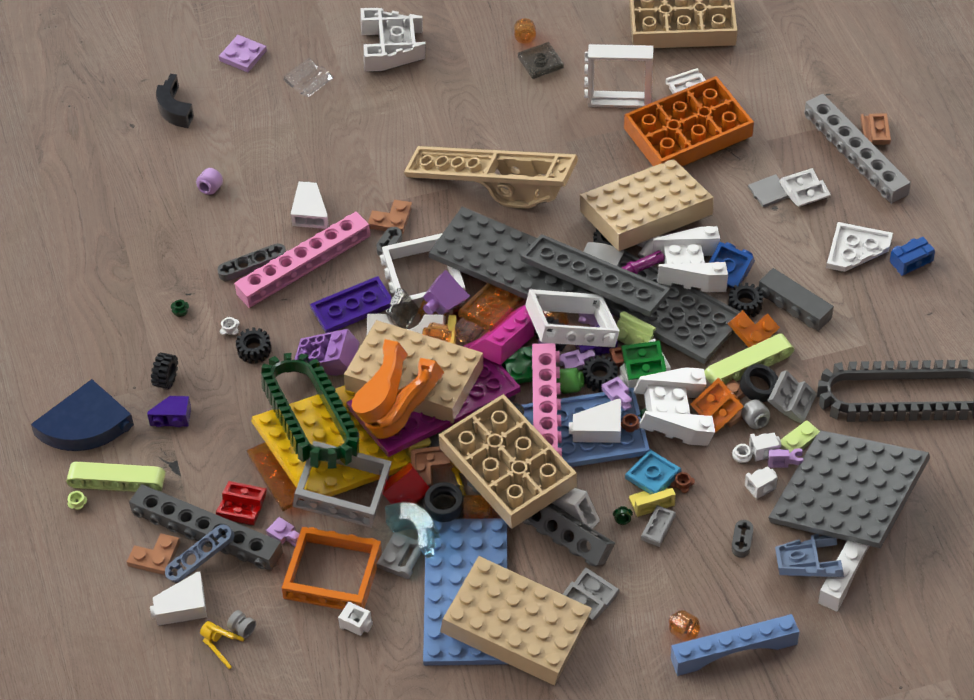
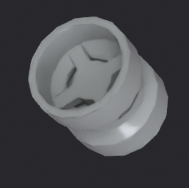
M236 610L228 619L227 627L232 631H237L238 635L245 639L253 633L256 621L250 617L246 618L243 612Z

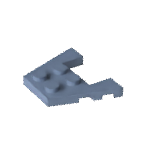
M814 534L811 535L810 540L804 542L798 539L776 546L779 575L844 577L841 560L819 563L816 550L818 547L837 545V539Z

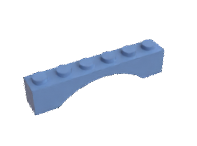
M790 614L671 645V661L677 676L698 671L705 665L736 652L758 648L779 650L797 645L799 629L793 615Z

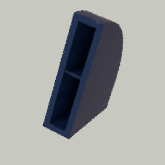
M93 379L31 423L35 437L53 448L66 451H84L101 447L115 440L134 426L131 413Z

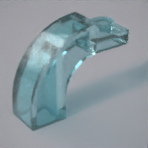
M407 502L385 506L386 523L392 532L408 529L417 530L420 550L426 558L434 557L435 539L440 538V533L427 511L416 504Z

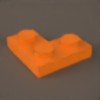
M743 310L727 323L748 348L770 338L780 328L768 313L755 324Z

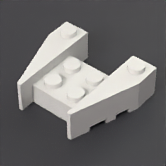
M360 8L362 35H379L380 44H364L365 72L383 71L425 59V42H415V33H422V16L414 14L409 16L400 15L398 11H392V13L384 12L382 8Z
M718 226L697 227L654 238L653 253L660 250L665 257L664 264H659L657 283L670 286L672 283L684 285L686 289L697 287L701 288L703 292H726L728 280L726 262L705 263L704 256H713L720 242Z
M685 367L640 377L633 392L644 394L647 411H645L639 423V428L651 432L656 430L665 433V437L671 439L676 437L689 445L708 446L715 433L713 417L690 414L688 398H697L707 385L704 369Z

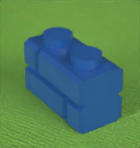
M924 237L913 238L903 246L898 245L892 249L890 263L902 276L933 262L935 249L931 244H928Z

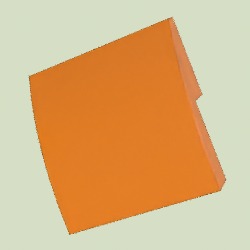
M717 378L690 404L699 415L713 417L715 433L744 407L720 378Z

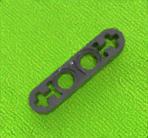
M278 243L224 262L217 269L219 278L222 281H230L249 274L286 252L285 246ZM258 257H265V260L261 262L256 261ZM242 263L248 264V266L245 268L239 267V265Z

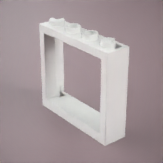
M589 44L588 52H585V62H588V64H585V75H588V77H585V87L588 89H585L584 98H588V107L641 108L651 103L653 46ZM594 60L646 61L645 92L594 91Z
M443 233L382 247V255H380L381 264L386 267L384 269L386 280L390 279L388 283L390 293L395 295L393 297L394 305L399 307L400 314L423 309L427 304L423 297L426 292L404 297L392 260L431 251ZM447 266L450 275L466 291L460 271Z
M529 289L525 306L541 343L615 347L619 329L603 296L598 294ZM543 311L594 314L600 328L548 324Z

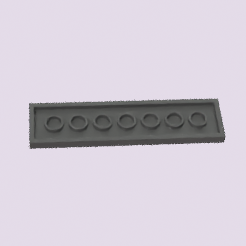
M543 234L521 255V261L649 317L670 295V288Z

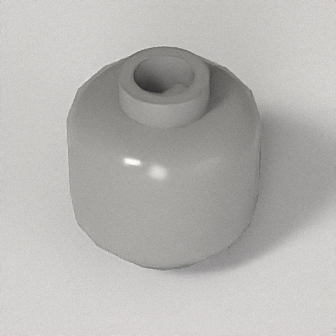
M751 400L742 408L741 416L751 428L759 429L768 424L770 411L761 401Z

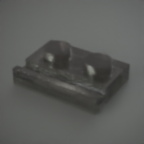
M397 288L390 302L391 307L386 309V312L399 327L408 329V325L412 324L420 308L404 289Z

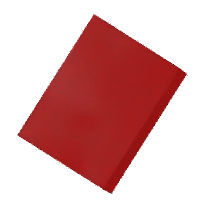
M409 462L387 480L383 495L402 516L425 497L430 487L411 462Z

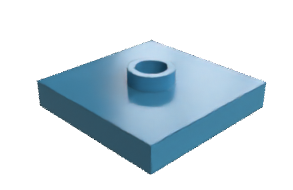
M650 449L625 474V479L651 495L664 491L675 480L676 475L682 471L680 467Z

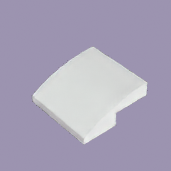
M813 168L783 177L779 181L789 198L798 207L831 196L824 181L818 180Z

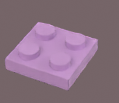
M237 35L219 55V61L249 72L265 54L267 48L263 44Z

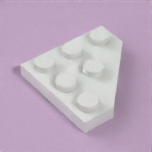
M838 222L826 268L845 272L889 252L893 233Z

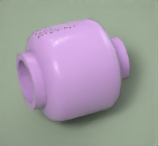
M213 168L205 169L196 180L198 189L207 195L214 194L223 183L221 174Z

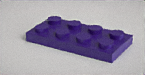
M378 276L310 304L312 312L325 333L334 332L367 318V314H377L395 306L392 297Z

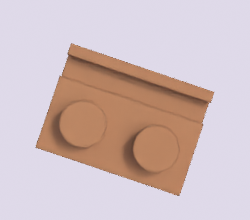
M887 113L869 114V116L861 114L862 134L873 145H890L891 137Z

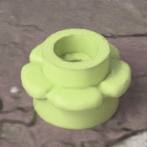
M73 491L68 496L67 504L71 509H81L87 503V498L81 491Z

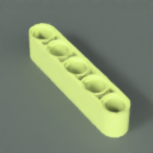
M777 334L710 365L704 371L705 377L710 384L717 378H720L725 384L732 379L737 382L741 380L742 375L749 366L763 364L769 367L791 356L794 352V347L783 334Z
M73 462L70 464L66 483L73 488L136 492L141 484L161 492L166 472L163 468L156 466Z

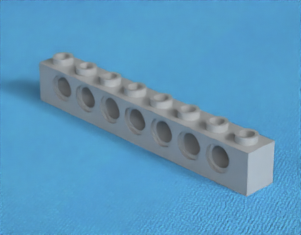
M824 94L806 101L805 117L826 136L828 141L837 147V150L859 170L861 175H864L869 180L870 184L884 198L893 203L909 195L911 182Z

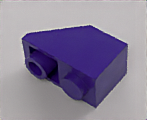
M169 396L147 412L150 426L189 427L191 414L189 396Z

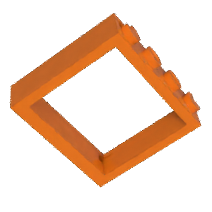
M302 527L282 585L283 598L343 610L347 603L351 602L365 609L377 570V562L382 554L381 541L374 538L357 537L353 534L346 535L335 531L318 530L314 527ZM306 542L371 553L358 595L293 583Z

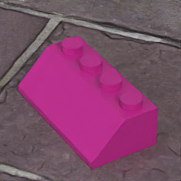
M524 305L510 312L471 345L469 349L482 352L483 358L501 365L534 336L535 327L526 306Z

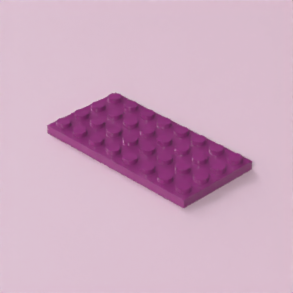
M474 340V341H472V342H470V343L464 345L463 347L469 348V347H470L471 345H473L477 340ZM483 358V369L466 401L463 403L460 412L455 417L454 423L448 420L437 419L435 416L424 415L423 412L413 411L405 426L395 435L385 439H378L373 436L365 423L353 411L351 406L352 400L346 402L348 410L386 456L390 457L455 425L503 394L509 398L519 393L521 387L501 365Z

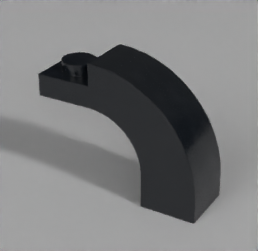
M170 73L164 85H158L156 89L159 111L162 117L169 123L189 128L194 117L192 104L174 99L179 83L177 74Z

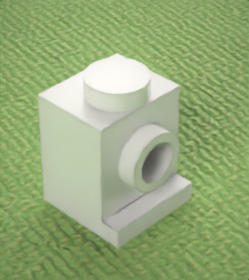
M764 433L756 437L754 434H750L749 447L752 450L754 460L768 459L769 450L781 448L779 436H776L775 433Z
M767 466L762 470H756L752 475L747 473L745 486L758 499L776 489L778 477L776 472Z
M351 602L347 603L338 617L340 629H347L360 636L364 631L368 632L373 623L370 611Z

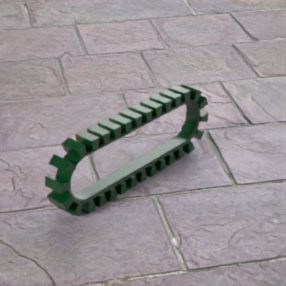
M284 353V361L280 362L274 356L269 359V365H262V389L270 405H272L277 419H279L281 426H283V430L288 440H290L295 454H298V459L301 462L310 459V466L315 468L319 467L320 461H328V469L337 468L336 460L338 459L344 465L351 463L352 456L357 457L359 453V431L355 427L353 420H351L349 413H347L345 406H343V402L339 399V395L334 386H332L330 379H328L324 368L320 366V362L315 358L308 364V355L301 353L299 360H292V353ZM285 372H299L310 378L344 440L341 446L321 449L309 443L276 380L278 375Z

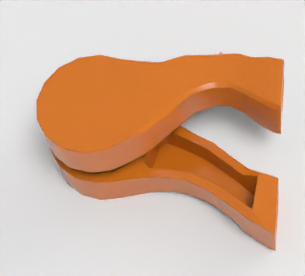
M387 339L384 340L383 344L384 357L382 366L372 379L355 394L351 405L353 411L365 423L373 436L378 439H385L398 433L405 426L410 414L424 401L444 374V371L435 360L420 358L418 376L407 386L398 389L402 376L403 361L408 353L399 342Z

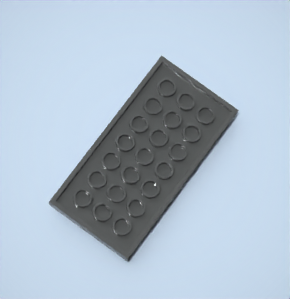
M465 207L460 208L429 252V258L526 300L529 289L577 293L580 286L521 261V255L537 239L536 237ZM556 312V313H559V314H561V315L564 316V314H565L566 312Z
M624 250L618 267L622 268L628 262H634L640 258ZM651 266L638 272L637 275L657 283L658 268ZM672 283L671 286L661 284L670 288V295L651 317L603 297L611 314L620 318V313L625 311L656 327L653 337L703 364L734 333L727 323L740 313V311L694 287L686 289L684 285ZM580 287V288L578 289V292H577V293L596 294V293H593V292H591V291H589V290H586V289H584V288H582V287Z

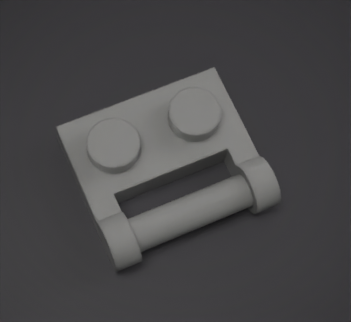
M394 532L377 562V568L409 579L413 573L412 569L420 554L425 551L427 543L421 539L415 540ZM410 548H413L414 550L406 565L400 567Z

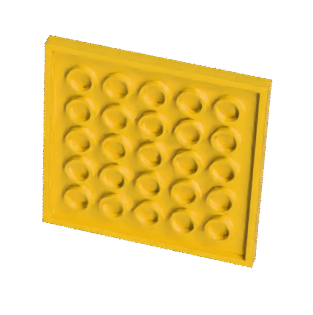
M345 385L335 388L339 399L343 402V406H345L347 413H349L351 420H353L355 427L359 431V453L392 461L389 476L397 473L406 464L411 462L405 450L387 457L347 408L346 402L352 400L356 393L345 390ZM319 394L289 404L310 444H313V441L339 447L344 443ZM273 410L252 416V424L297 488L306 461L301 462L298 459V454H295L290 440H288L283 426H281ZM320 461L318 468H311L304 490L332 497L379 480L381 475L336 464L337 468L328 469V461Z

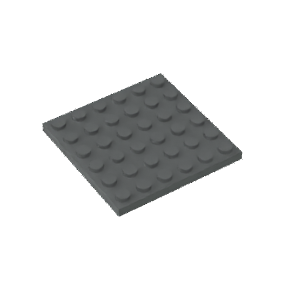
M819 430V434L816 435L803 457V462L799 464L769 515L770 523L881 548L930 459L929 452Z

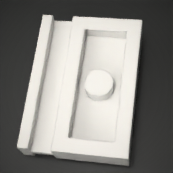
M696 68L666 78V85L669 86L670 91L674 94L705 81V78Z

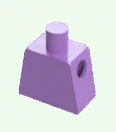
M445 270L436 278L423 296L427 302L423 309L428 315H432L435 311L438 315H444L461 305L470 295Z

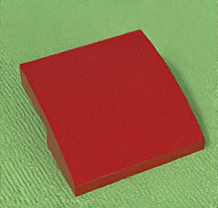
M228 481L222 493V501L216 510V515L230 521L255 525L266 496L267 488Z

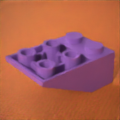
M348 329L301 338L295 360H299L301 353L308 355V364L316 358L327 375H342L356 355L360 342Z

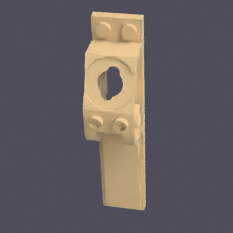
M418 146L404 173L406 177L475 181L485 186L492 198L499 204L511 208L529 209L535 207L536 204L556 199L561 187L566 186L578 158L576 154ZM496 169L499 170L501 175L495 174Z

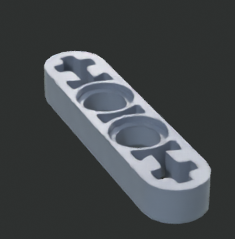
M224 524L217 526L169 563L165 568L166 577L173 582L183 580L231 543L234 538L233 530ZM223 530H224L225 532H227V533H226V536H227V537H226L225 539H224L223 537H221V536H222L221 532H222ZM213 537H215L216 539H218V540H217V541L219 542L218 545H217V543L212 539ZM206 542H212L213 545L209 552L203 551V545ZM194 554L196 556L195 563L188 565L187 557ZM181 562L187 568L186 570L180 565ZM174 568L178 570L177 576L172 575Z

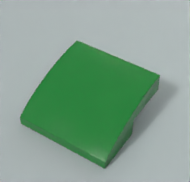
M660 341L621 346L628 380L666 372Z

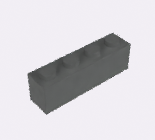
M772 268L759 281V288L763 293V298L770 300L777 307L798 318L808 327L819 331L832 319L833 305L778 270Z

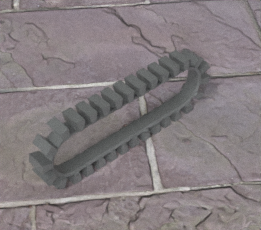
M919 360L910 361L909 369H905L906 361H898L897 369H893L894 361H886L884 370H881L882 361H873L872 370H868L869 361H861L860 370H856L857 361L849 362L848 370H844L842 362L834 364L833 373L827 368L822 372L821 380L818 381L817 397H820L819 405L822 410L831 405L830 417L838 419L840 411L848 413L847 422H855L856 413H860L859 421H867L869 413H872L871 421H880L881 412H885L884 421H892L894 412H897L896 421H905L906 412H910L909 421H917L919 412H922L921 421L930 420L931 412H934V420H942L944 411H947L946 420H954L956 411H959V420H967L969 411H972L974 419V401L845 403L835 398L831 392V387L842 380L968 378L974 380V369L967 368L968 360H960L958 368H955L956 360H947L946 369H942L943 360H935L933 369H930L931 360H923L921 369H918Z

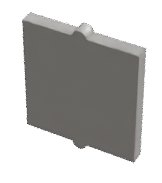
M776 174L748 185L754 198L758 200L762 207L789 197L781 186L780 179Z

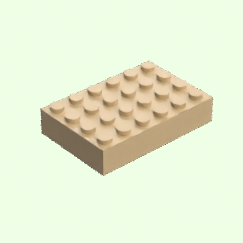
M629 0L632 45L653 46V48L736 45L737 23L734 0Z
M672 159L580 194V212L618 251H621L713 215V196L679 163Z
M376 320L344 373L345 390L357 393L371 380L383 363L384 340L397 341L408 353L403 361L402 376L398 389L407 386L418 376L420 358L435 360L444 371V374L414 411L418 413L423 412L424 415L435 416L437 419L448 420L454 423L455 417L460 412L463 403L466 401L483 369V353Z
M504 394L439 434L440 449L511 529L577 487V473Z
M478 556L443 617L440 632L555 686L588 623L592 608Z

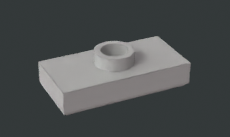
M657 505L641 535V540L660 547L676 516V512Z

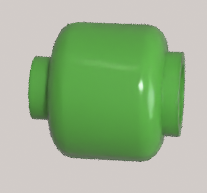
M577 368L560 369V378H556V383H560V391L562 393H576L581 390V387H584V376Z

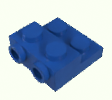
M719 242L709 263L726 262L728 271L727 287L733 289L735 285L739 287V283H742L744 277H747L755 259L752 256L753 254L747 250H738L736 246L729 242H726V244Z

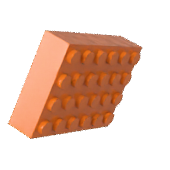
M717 76L624 115L625 131L652 166L672 159L681 166H684L753 136L754 121Z

